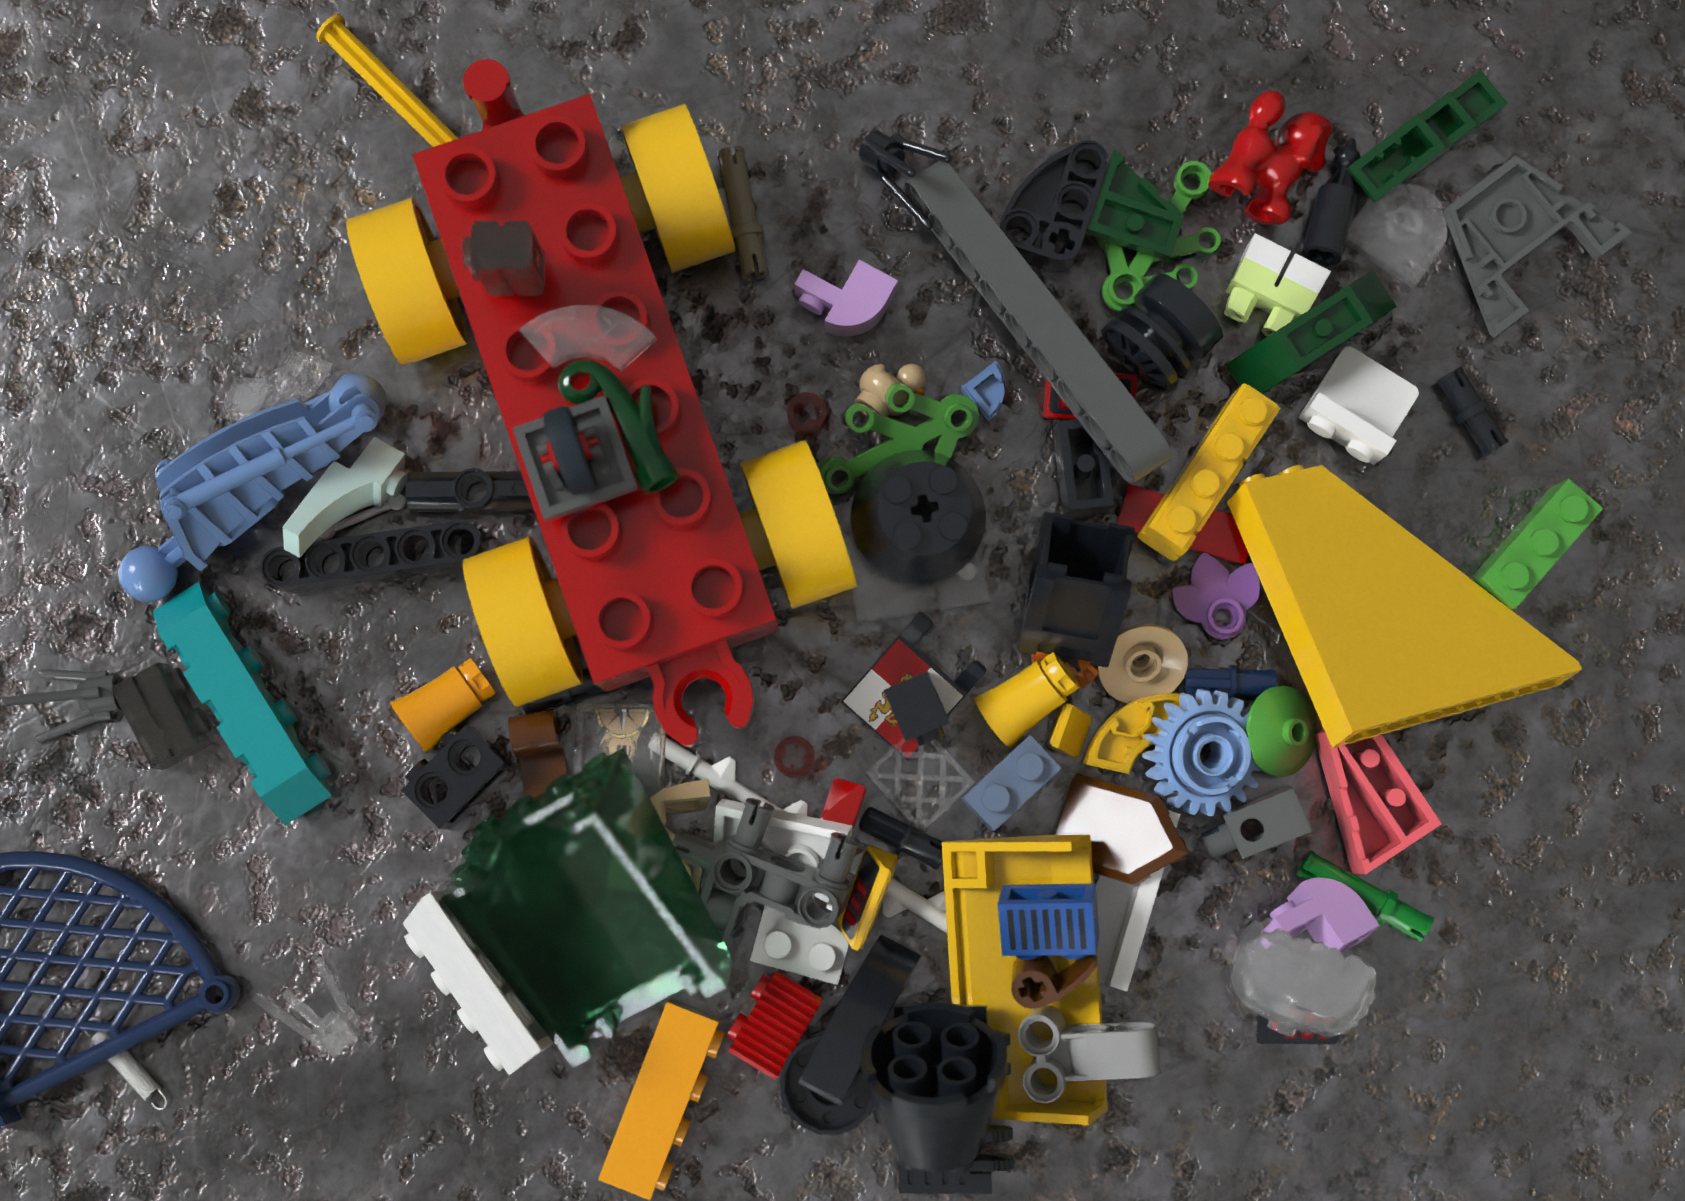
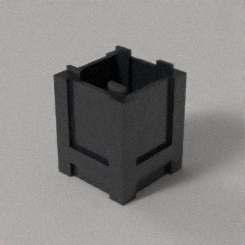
M1044 511L1025 587L1024 599L1026 600L1018 652L1034 655L1037 652L1047 654L1054 652L1058 656L1090 661V665L1109 667L1131 594V580H1127L1128 560L1134 543L1135 527L1109 523L1108 526L1072 520V516Z

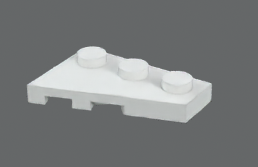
M723 798L719 801L715 811L713 843H717L719 840L724 841L730 838V835L736 834L745 803ZM774 809L761 844L776 853L813 868L821 869L831 840V834L833 832L846 834L845 844L852 837L853 826ZM816 893L815 897L826 902L825 908L832 911L831 900L824 894Z

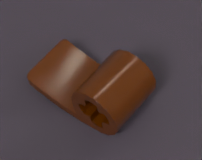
M550 709L509 717V736L513 752L516 757H519L525 802L532 803L567 796L570 793V786L556 711Z
M1097 953L1096 955H1088L1082 959H1077L1058 974L1052 961L1046 955L1033 960L1016 958L1012 969L1011 991L1013 998L1021 1006L1030 1009L1041 1008L1060 999L1074 990L1097 967Z

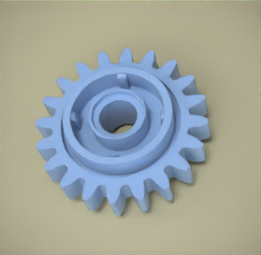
M1197 689L1195 699L1192 695L1181 693L1179 694L1180 707L1167 702L1164 704L1165 711L1168 714L1167 720L1158 717L1152 718V722L1159 728V733L1145 734L1144 738L1148 742L1155 744V749L1143 753L1142 758L1156 763L1154 767L1145 773L1146 777L1160 780L1154 788L1155 793L1162 796L1168 795L1167 804L1176 808L1182 806L1184 812L1196 815L1198 810H1200L1201 813L1207 816H1213L1215 805L1219 809L1229 812L1231 811L1230 797L1245 802L1247 799L1242 787L1247 785L1257 788L1259 784L1251 776V773L1254 770L1262 771L1251 758L1249 739L1245 733L1246 721L1250 710H1242L1243 700L1234 697L1228 700V693L1217 690L1211 695L1210 691ZM1209 742L1210 754L1204 762H1201V749Z

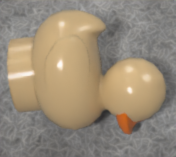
M884 364L873 365L860 378L861 393L855 399V403L865 404L872 412L884 416L901 415L904 412H896L887 405L885 400L887 389L895 383H902L913 392L924 396L923 388L927 378L925 371L919 365L907 364L899 369L895 378L885 371ZM900 390L894 394L893 403L895 405H901L906 401V391ZM861 410V412L867 417L866 411Z

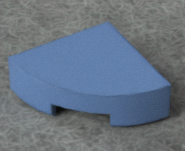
M994 361L961 387L962 393L976 404L979 414L987 424L999 412L1005 395L1004 374L997 361Z

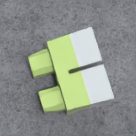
M1255 233L1246 246L1238 268L1226 290V293L1230 295L1224 314L1238 322L1246 323L1253 308L1256 307L1269 314L1261 330L1264 335L1269 336L1310 310L1331 271L1295 253L1286 264L1275 287L1274 284L1291 251Z

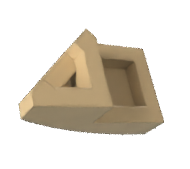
M708 779L686 782L659 791L622 820L623 835L662 832L666 823V814L704 811L711 797Z

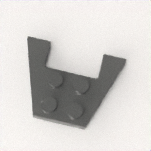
M1516 155L1443 211L1488 332L1493 339L1530 311L1503 279L1502 274L1563 227L1569 228L1595 261L1632 233L1622 223L1618 222L1615 224L1594 211L1593 209L1596 207L1591 203L1584 204L1563 191V185Z

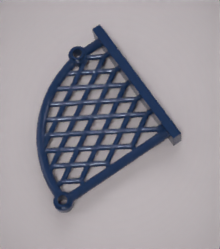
M44 851L0 853V875L3 871L28 870L17 887L0 885V896H10L0 912V931L3 927L25 929L13 950L0 949V959H6L0 968V991L21 993L8 1013L0 1012V1055L16 1056L4 1077L0 1071V1129L22 1120L16 1105L206 1010L219 1013L230 1010L237 1004L240 998L238 982L233 977L220 973L207 947L190 924L168 902L147 886L123 872L99 862L73 855ZM40 870L63 872L52 890L29 888ZM73 875L93 880L86 893L65 892L63 890ZM103 885L122 893L120 897L97 895ZM22 898L45 900L32 920L9 918ZM56 901L79 903L67 923L44 921ZM91 904L113 906L101 926L78 924ZM124 908L147 910L135 930L112 928ZM156 917L171 933L146 930ZM37 931L59 933L47 953L24 951ZM71 934L94 936L82 956L59 954ZM106 937L128 939L116 960L93 957ZM139 941L162 943L150 963L127 961ZM174 944H181L193 961L188 966L162 964ZM17 961L40 963L28 983L5 981ZM52 964L75 966L62 986L39 984ZM86 967L109 969L97 989L74 987ZM121 970L144 972L131 993L108 991ZM199 972L203 980L199 994L175 1005L174 1000L190 975ZM155 974L178 976L165 996L142 994ZM218 986L221 987L224 992V996L221 1001L217 999L215 994L216 988ZM32 994L55 996L43 1016L20 1014ZM67 997L90 999L78 1019L55 1017ZM101 1000L124 1002L112 1023L89 1021ZM135 1004L164 1006L166 1009L123 1032L120 1029ZM13 1024L36 1026L24 1046L1 1044ZM48 1027L71 1029L58 1050L35 1047ZM82 1030L111 1033V1038L69 1059L67 1058V1053ZM28 1057L57 1060V1065L15 1086L13 1085V1080Z

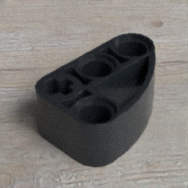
M1085 140L1076 143L1044 161L1024 180L1008 203L999 227L1029 265L1060 273L1067 271L1075 263L1108 166L1109 157L1107 151L1098 142ZM1083 159L1089 160L1094 163L1097 171L1090 174L1083 173L1076 167V162ZM1066 200H1076L1083 206L1084 211L1079 214H1070L1063 208L1062 203ZM1011 227H1021L1026 230L1029 238L1022 242L1010 239L1006 231ZM1056 241L1065 243L1064 254L1054 252Z

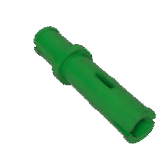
M1309 850L1298 868L1296 875L1307 880L1312 878H1329L1347 885L1361 897L1379 925L1382 926L1384 923H1387L1411 936L1419 943L1424 939L1422 934L1426 936L1432 927L1433 916L1427 915L1399 900V894L1390 889L1384 892L1355 876L1353 873L1315 854L1312 850Z

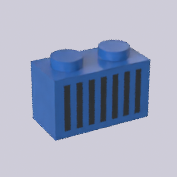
M1096 883L1002 886L998 901L1002 956H1015L1021 960H1033L1042 955H1062L1066 959L1075 960L1082 959L1088 955H1096L1100 935Z

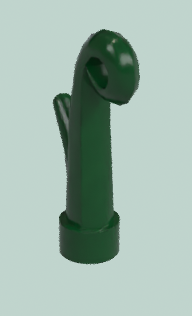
M578 360L570 363L563 369L559 376L558 387L566 401L573 404H582L592 400L602 390L636 467L634 474L645 494L661 491L679 478V474L669 455H665L658 437L652 409V389L649 385H643L641 388L638 407L619 378L605 365L594 360ZM583 376L591 378L585 389L576 390L573 388L574 382L578 378Z

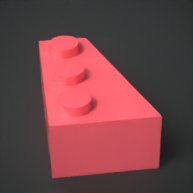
M1324 728L1314 734L1353 874L1366 875L1442 825L1383 735L1332 748Z

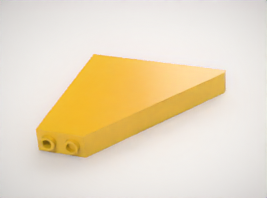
M1296 465L1283 470L1278 475L1265 477L1262 473L1252 475L1239 483L1240 488L1227 502L1332 748L1557 687L1582 670L1579 661L1322 465L1303 469L1302 465Z

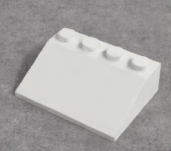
M457 890L429 892L421 898L402 923L409 932L404 936L408 946L419 958L425 955L435 969L431 973V977L437 987L446 996L451 993L461 1006V1009L457 1011L459 1018L471 1033L478 1031L488 1046L484 1048V1052L491 1064L498 1071L504 1068L508 1075H511L561 1037Z

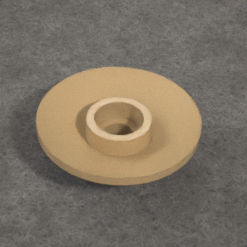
M1139 624L1118 633L1109 667L1098 666V674L1105 690L1115 699L1128 704L1144 696L1172 693L1180 685L1186 674L1188 654L1184 643L1172 630L1156 624ZM1146 654L1145 657L1140 660H1133L1139 655Z

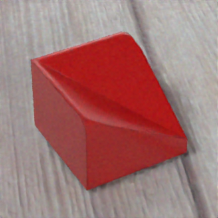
M840 778L834 779L820 819L852 825L854 829L867 791L866 786Z

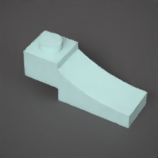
M374 437L350 469L333 461L283 525L284 550L300 558L315 540L337 522L371 505L381 509L390 496L397 497L408 479V474L405 473V453Z

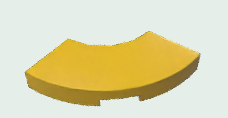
M1159 693L1144 696L1118 709L1095 733L1088 746L1083 763L1130 774L1136 758L1149 746L1153 745V743L1148 742L1144 738L1145 734L1159 733V728L1152 722V718L1158 717L1167 720L1168 714L1165 711L1164 704L1167 702L1180 707L1179 694L1181 693Z

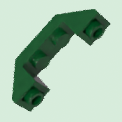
M1374 270L1269 335L1225 364L1239 387L1245 383L1262 394L1377 321L1397 306Z

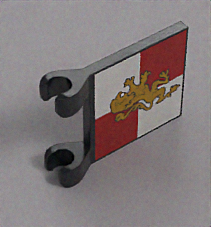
M922 612L912 619L901 634L841 701L907 761L921 746L918 745L915 738L907 742L905 741L884 690L927 671L948 716L986 673L985 666L979 661L974 660L953 681L917 650L914 645L933 624L932 620Z

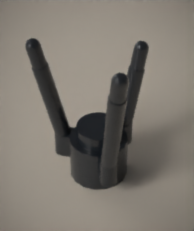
M877 130L869 133L861 143L859 149L860 160L872 167L871 175L881 181L926 230H931L933 227L932 222L889 174L900 171L911 178L916 175V171L904 162V149L944 162H950L952 156L938 149L909 141L897 133L891 137Z

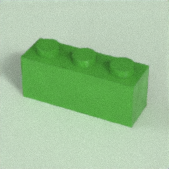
M1569 478L1554 485L1544 494L1471 579L1509 609H1516L1603 510V507Z

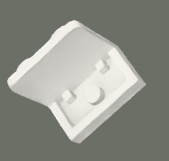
M1347 346L1339 352L1298 418L1306 422L1308 427L1316 434L1325 438H1331L1346 447L1347 452L1356 459L1375 465L1388 455L1397 441L1392 437L1416 401L1419 391L1410 382L1357 349Z

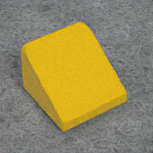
M1068 703L1059 707L1046 744L1047 748L1072 758H1078L1092 722L1091 716Z

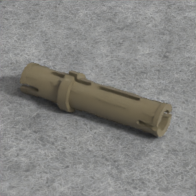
M734 146L735 154L731 155L730 147H726L717 152V158L720 163L733 228L731 233L734 244H736L741 268V278L748 281L752 280L751 274L754 273L755 280L769 274L761 240L765 235L763 225L758 224L744 157V148Z

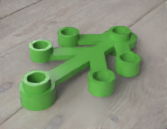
M1199 161L1186 162L1179 168L1174 178L1176 192L1170 202L1182 214L1191 200L1199 199L1207 192L1211 176L1209 168ZM1194 178L1198 182L1199 187L1194 190L1188 189L1184 185V179ZM1204 227L1198 230L1196 234L1177 238L1170 259L1193 253L1202 257H1209L1217 251L1221 243V237L1215 229ZM1201 236L1210 237L1214 242V246L1211 248L1202 247L1199 243V238ZM1095 237L1096 242L1104 247L1110 275L1106 278L1102 287V296L1105 303L1116 312H1119L1124 306L1137 309L1133 297L1154 276L1144 277L1151 264L1162 261V259L1137 251V255L1128 267L1122 246ZM1187 263L1176 266L1173 272L1163 273L1176 280L1177 273H1188L1191 277V283L1185 286L1190 290L1194 288L1198 281L1196 268ZM1127 286L1131 290V297L1126 299L1119 297L1116 293V288Z
M895 383L885 393V400L890 408L900 413L911 409L932 418L917 426H913L872 412L865 404L855 403L851 405L845 413V421L852 430L859 433L870 430L891 437V439L849 460L840 456H830L824 459L818 469L827 492L831 494L847 492L853 486L856 477L870 471L880 461L896 453L922 450L924 443L938 436L934 452L951 458L958 439L971 434L978 424L979 412L976 404L969 397L962 394H951L938 401L913 392L905 384ZM900 390L906 391V401L901 405H895L893 403L894 394ZM957 410H963V421L956 425L952 424V414ZM857 411H866V421L861 425L853 424L854 414ZM835 471H845V479L842 483H831V476Z

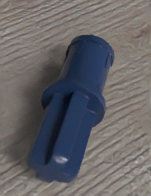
M1229 665L1228 669L1189 668L1184 677L1186 694L1196 695L1197 689H1204L1210 691L1212 695L1217 690L1228 693V700L1232 697L1235 698V696L1258 697L1265 690L1277 686V675L1274 669L1240 670L1236 669L1235 665Z

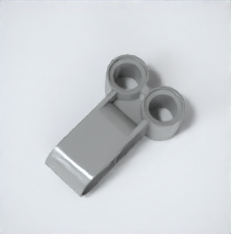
M1045 1005L1031 1010L1019 1027L1018 1039L1020 1045L1027 1053L1035 1056L1023 1075V1087L1027 1095L1038 1103L1054 1102L1061 1096L1068 1081L1138 1079L1153 1077L1161 1073L1157 1026L1152 1022L1066 1025L1065 1018L1058 1009ZM1042 1021L1047 1023L1053 1031V1038L1049 1040L1038 1038L1033 1033L1032 1022ZM1039 1068L1052 1070L1057 1076L1058 1084L1048 1086L1041 1083L1037 1077L1036 1070Z

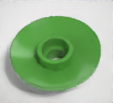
M1271 687L1262 692L1250 708L1245 733L1249 739L1251 758L1257 767L1272 776H1290L1302 769L1312 755L1315 747L1314 734L1317 733L1316 717L1308 699L1303 693L1293 687Z

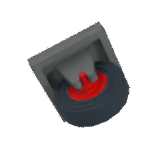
M605 395L570 408L568 406L557 407L545 412L542 418L512 428L546 522L638 490Z

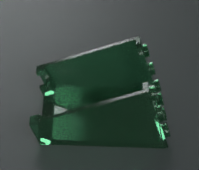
M623 748L609 756L606 753L598 754L584 765L583 771L572 777L569 774L559 776L547 786L544 793L535 798L531 794L522 797L510 807L508 813L498 819L495 815H491L482 820L473 829L474 837L471 842L462 850L461 855L463 857L459 865L448 876L450 882L441 899L573 1068L593 1057L594 1052L588 1046L589 1040L594 1037L597 1039L602 1034L607 1039L615 1036L619 1023L684 988L691 996L698 993L700 989L707 999L725 990L727 987L733 959L629 756Z

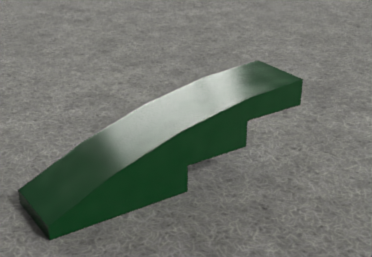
M1479 70L1455 90L1446 93L1421 114L1418 113L1350 165L1347 171L1375 204L1504 109L1508 102L1484 73Z

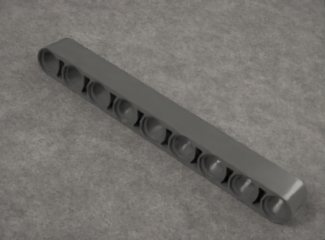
M939 160L917 173L914 177L904 181V189L907 196L932 222V232L1124 480L1133 484L1170 461L1172 453L1164 436L948 162Z

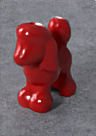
M1273 90L1260 94L1252 102L1249 108L1248 126L1238 133L1233 142L1229 157L1220 167L1212 172L1208 183L1211 190L1222 196L1231 197L1235 188L1240 190L1244 196L1249 195L1257 184L1256 191L1248 201L1244 213L1246 217L1260 225H1281L1287 222L1291 215V206L1286 197L1288 188L1298 180L1303 168L1310 172H1318L1323 169L1326 164L1325 150L1327 142L1333 133L1332 123L1326 117L1314 112H1302L1293 115L1284 122L1273 144L1268 134L1269 127L1282 117L1286 108L1284 96Z

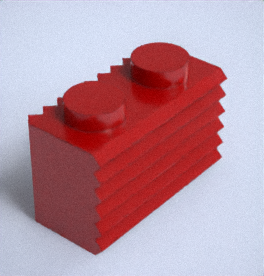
M776 969L772 977L763 973L750 995L751 998L757 1001L756 1005L748 1017L739 1013L726 1035L727 1038L734 1041L728 1052L774 1080L779 1076L788 1055L796 1047L824 999V996L779 969Z

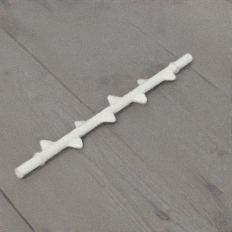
M659 732L654 736L649 745V748L686 770L685 774L688 776L692 774L700 780L708 779L711 787L734 801L745 803L747 798L761 800V807L764 806V803H768L775 810L807 816L808 804L802 800L785 809H781L736 781V759L731 756L714 765H710L701 759L700 754L694 755ZM864 851L854 856L849 873L854 876ZM891 879L883 900V915L890 918L908 909L947 933L945 890L927 900L895 879Z

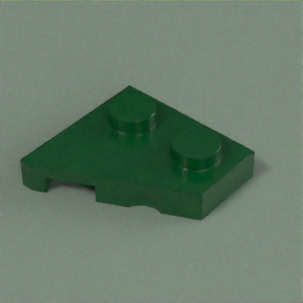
M1113 150L1086 234L1169 261L1184 215L1170 201L1162 199L1158 194L1157 188L1145 177L1141 179L1124 162L1125 157L1120 152Z

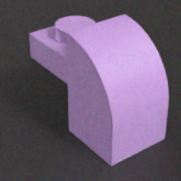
M858 260L842 290L802 269L794 283L795 296L800 298L799 304L805 309L821 315L823 311L828 313L825 319V332L836 336L848 337L865 333L879 323L897 293L898 280Z
M1312 878L1301 882L1287 897L1288 902L1282 904L1269 914L1272 921L1261 934L1269 947L1273 948L1307 929L1326 959L1330 960L1363 942L1380 925L1361 897L1350 887L1329 878Z

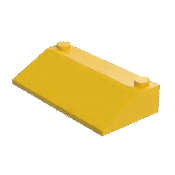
M1035 835L942 842L952 1004L987 1005V1025L994 1031L1000 1030L1010 1034V1045L1007 1046V1062L1011 1063V1074L1006 1076L992 1119L1090 1125L1108 1111L1106 1080L1068 1081L1061 1096L1054 1102L1046 1104L1032 1100L1024 1090L1023 1075L1035 1056L1027 1053L1022 1048L1018 1039V1031L1023 1020L1033 1009L1021 1006L1012 995V969L1016 957L1002 956L998 901L1003 885L1094 883L1091 835ZM1098 947L1097 967L1090 976L1074 990L1048 1004L1062 1013L1066 1025L1102 1023ZM1046 955L1052 961L1057 974L1077 960L1066 959L1062 955ZM1042 1021L1032 1022L1033 1033L1038 1038L1043 1040L1053 1038V1031L1047 1023ZM1048 1068L1036 1070L1037 1077L1041 1083L1048 1086L1058 1084L1057 1076L1052 1070Z

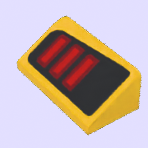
M868 845L865 848L850 887L848 905L839 916L837 922L841 933L851 948L856 951L863 948L870 936L899 861L897 859L898 856L872 845Z

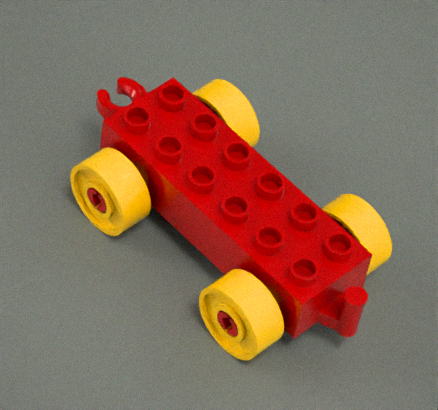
M478 60L465 71L463 85L466 94L473 101L483 121V129L479 132L412 154L441 238L435 240L420 205L414 197L347 219V233L354 260L381 331L392 353L402 366L468 344V334L457 297L461 296L557 575V578L552 579L546 562L531 536L463 559L465 583L482 639L497 676L514 706L519 707L584 683L581 662L573 636L577 635L595 685L608 692L651 677L654 685L653 703L655 715L665 733L681 745L692 747L699 741V730L695 720L685 712L682 698L688 685L697 679L707 678L715 680L722 686L726 695L724 711L729 723L733 727L742 729L750 723L755 704L752 684L741 665L735 661L731 648L780 631L759 571L775 565L789 605L793 610L857 587L848 551L824 482L806 440L740 462L755 508L738 513L640 237V234L656 230L671 273L736 251L712 171L686 104L684 103L620 125L635 172L619 177L590 93L524 115L511 87L510 76L505 67L495 60ZM578 360H594L605 365L619 378L638 407L641 388L643 385H649L652 389V409L658 437L665 455H669L679 474V478L661 491L645 494L634 474L636 467L614 418L638 490L546 522L512 428L542 418L545 412L557 407L568 406L570 408L579 405L566 401L558 387L559 376L563 369L570 363ZM587 376L578 378L574 382L573 388L576 390L585 389L591 378ZM602 390L593 399L604 396Z

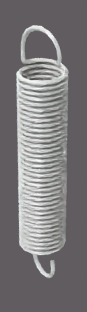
M90 1018V1019H89V1021H91V1020H97V1021H99V1022H102V1021L99 1020L98 1018ZM97 1032L92 1037L91 1042L97 1045L111 1038V1033ZM128 1050L108 1059L112 1066L120 1072L121 1076L129 1082L130 1086L135 1089L144 1101L151 1099L150 1094L158 1089V1092L165 1100V1105L162 1108H158L153 1102L151 1104L157 1110L166 1108L167 1100L160 1091V1085L152 1079L151 1075L143 1069L142 1065L137 1062Z

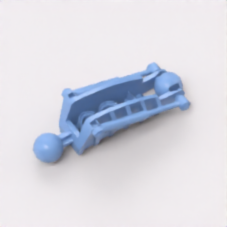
M345 374L327 393L305 403L300 399H295L254 413L199 441L174 460L165 459L160 461L155 470L156 483L161 492L159 495L160 507L173 536L160 547L139 546L126 554L120 563L118 578L120 585L127 595L140 602H156L168 596L176 585L178 577L177 567L187 560L199 571H202L208 566L207 558L218 545L225 546L231 543L271 511L281 498L285 496L286 488L302 478L308 481L314 477L313 472L340 458L341 450L363 432L373 430L384 415L387 401L386 393L381 384L367 375Z

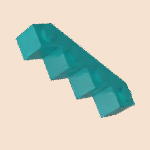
M198 581L153 610L158 634L167 649H174L180 656L183 665L187 668L183 672L185 678L200 702L204 705L207 704L214 712V715L220 722V725L216 728L236 759L240 758L247 765L248 770L255 778L250 783L258 796L286 826L332 796L326 779L331 775L330 769L317 752L310 755L299 743L293 723L297 721L294 711L283 698L276 701L265 688L260 674L264 664L252 646L247 645L243 648L232 635L227 616L231 614V611L224 599L217 592L210 595Z

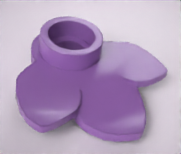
M1202 553L1195 561L1191 570V586H1179L1172 590L1176 610L1186 620L1201 623L1205 632L1211 637L1219 640L1231 639L1243 630L1246 623L1245 611L1259 598V576L1253 563L1245 564L1229 574L1228 570L1218 560L1207 553ZM1217 610H1224L1229 614L1230 622L1228 625L1222 626L1216 622L1215 613Z

